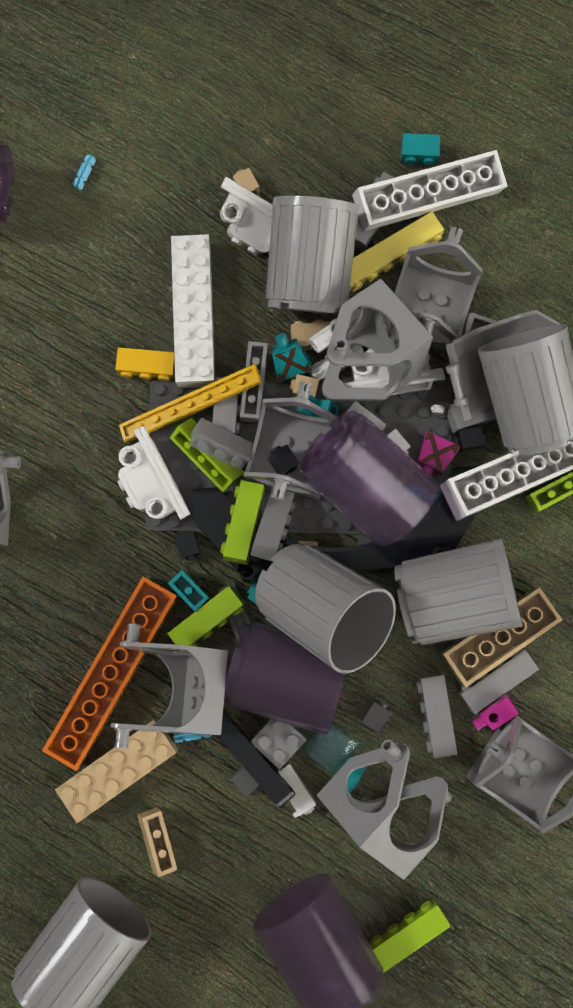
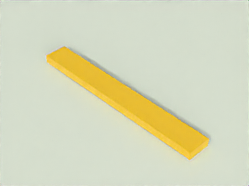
M253 364L119 424L124 442L129 443L138 439L134 430L141 426H145L147 432L151 433L262 384L257 366Z

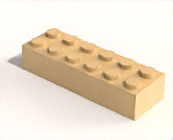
M540 587L532 588L517 599L523 624L522 627L464 637L440 652V655L462 686L468 687L562 621V618Z
M156 717L146 725L151 726L154 723H156L159 719ZM138 730L129 736L128 749L112 748L56 788L55 791L76 823H78L173 756L179 749L168 733Z

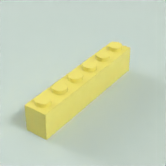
M433 211L354 257L350 291H357L366 281L372 282L381 272L384 271L386 273L392 270L398 262L404 263L410 247L439 242L442 239L444 228Z

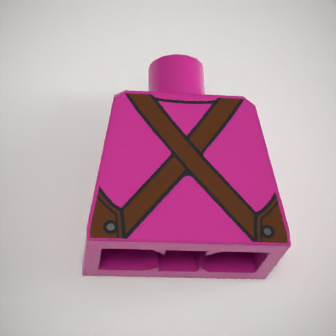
M427 431L423 436L416 461L417 464L423 466L419 476L430 481L434 472L442 474L461 446Z
M505 693L480 711L481 716L472 722L478 731H481L486 726H489L491 730H495L517 716L519 712L515 704Z

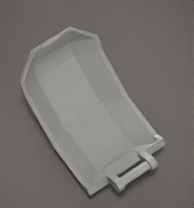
M536 309L477 328L445 344L450 365L446 367V370L450 374L456 398L454 403L455 406H461L464 421L472 419V416L493 405L478 349L500 338L534 328L560 324L559 322Z

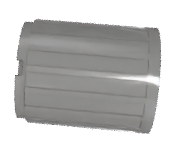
M274 197L265 298L268 300L267 307H279L278 309L313 313L339 314L341 305L349 299L359 206L351 202L323 197Z
M556 324L526 330L500 338L478 349L479 358L503 444L508 448V452L514 454L513 450H517L519 455H532L568 446L567 441L573 438V350L567 325Z
M502 538L403 561L401 565L395 566V581H399V590H397L398 600L407 634L409 637L414 636V640H411L412 644L420 643L421 645H427L523 626Z
M293 544L287 546L270 559L273 563L267 571L263 570L261 572L255 592L256 604L260 612L266 617V620L339 673L354 672L365 666L378 654L388 639L395 620L396 605L390 592L310 545Z
M81 878L14 970L15 977L11 981V985L18 1002L23 1008H98L150 939L151 928L147 919L131 900L114 887L95 878Z

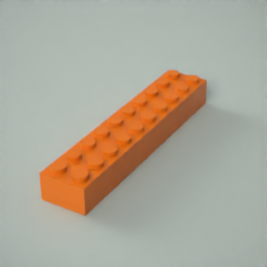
M143 576L44 746L42 750L44 753L75 771L82 767L146 655L144 652L119 647L120 642H124L127 639V625H141L139 642L153 643L179 595Z

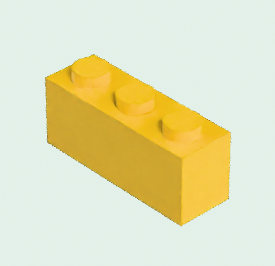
M118 347L115 370L121 377L131 378L133 375L146 380L156 377L161 381H169V379H175V353Z

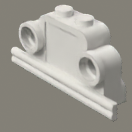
M225 177L221 188L229 192L220 210V217L225 223L230 224L227 229L228 236L232 238L231 241L238 246L244 245L248 248L247 251L255 256L268 252L273 205L230 178Z
M371 349L366 351L368 353H376ZM428 353L421 374L392 395L431 389L433 381L445 380L443 368L431 370ZM351 366L353 382H347L344 385L351 388H383L389 383L387 366Z
M145 426L134 430L139 442L121 449L119 461L125 467L119 470L118 477L120 480L117 481L121 490H126L129 496L126 498L131 508L135 507L139 511H146L154 519H162L174 512H177L180 520L191 515L182 494Z

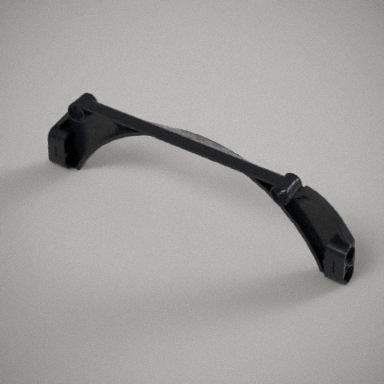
M481 465L455 467L451 478ZM218 487L193 489L195 525L220 552L222 542L227 540L225 530L227 523H231L230 509L232 503ZM442 492L424 514L408 526L385 538L349 547H311L320 550L358 574L395 571V566L401 565L403 561L456 549L477 512L456 521ZM257 525V527H256V531H255V535H254V539H253V544H254V540H255V537H256V534H257V531H258V528H259L258 525ZM286 539L285 541L280 540V543L283 544L282 549L293 544H300ZM251 552L248 565L228 561L233 569L239 572L241 580L247 584L257 583L263 570L267 571L273 563L272 561L252 556ZM250 569L253 571V574L250 577H245L243 572Z

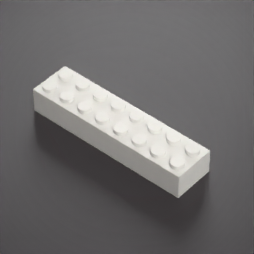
M494 150L359 187L352 196L354 203L359 206L358 216L362 229L367 231L432 211L498 194L508 186L498 152Z
M209 234L171 236L175 382L178 388L204 387L216 381Z
M573 438L567 441L568 446L544 453L519 455V451H514V454L509 453L440 485L441 490L456 521L572 471Z

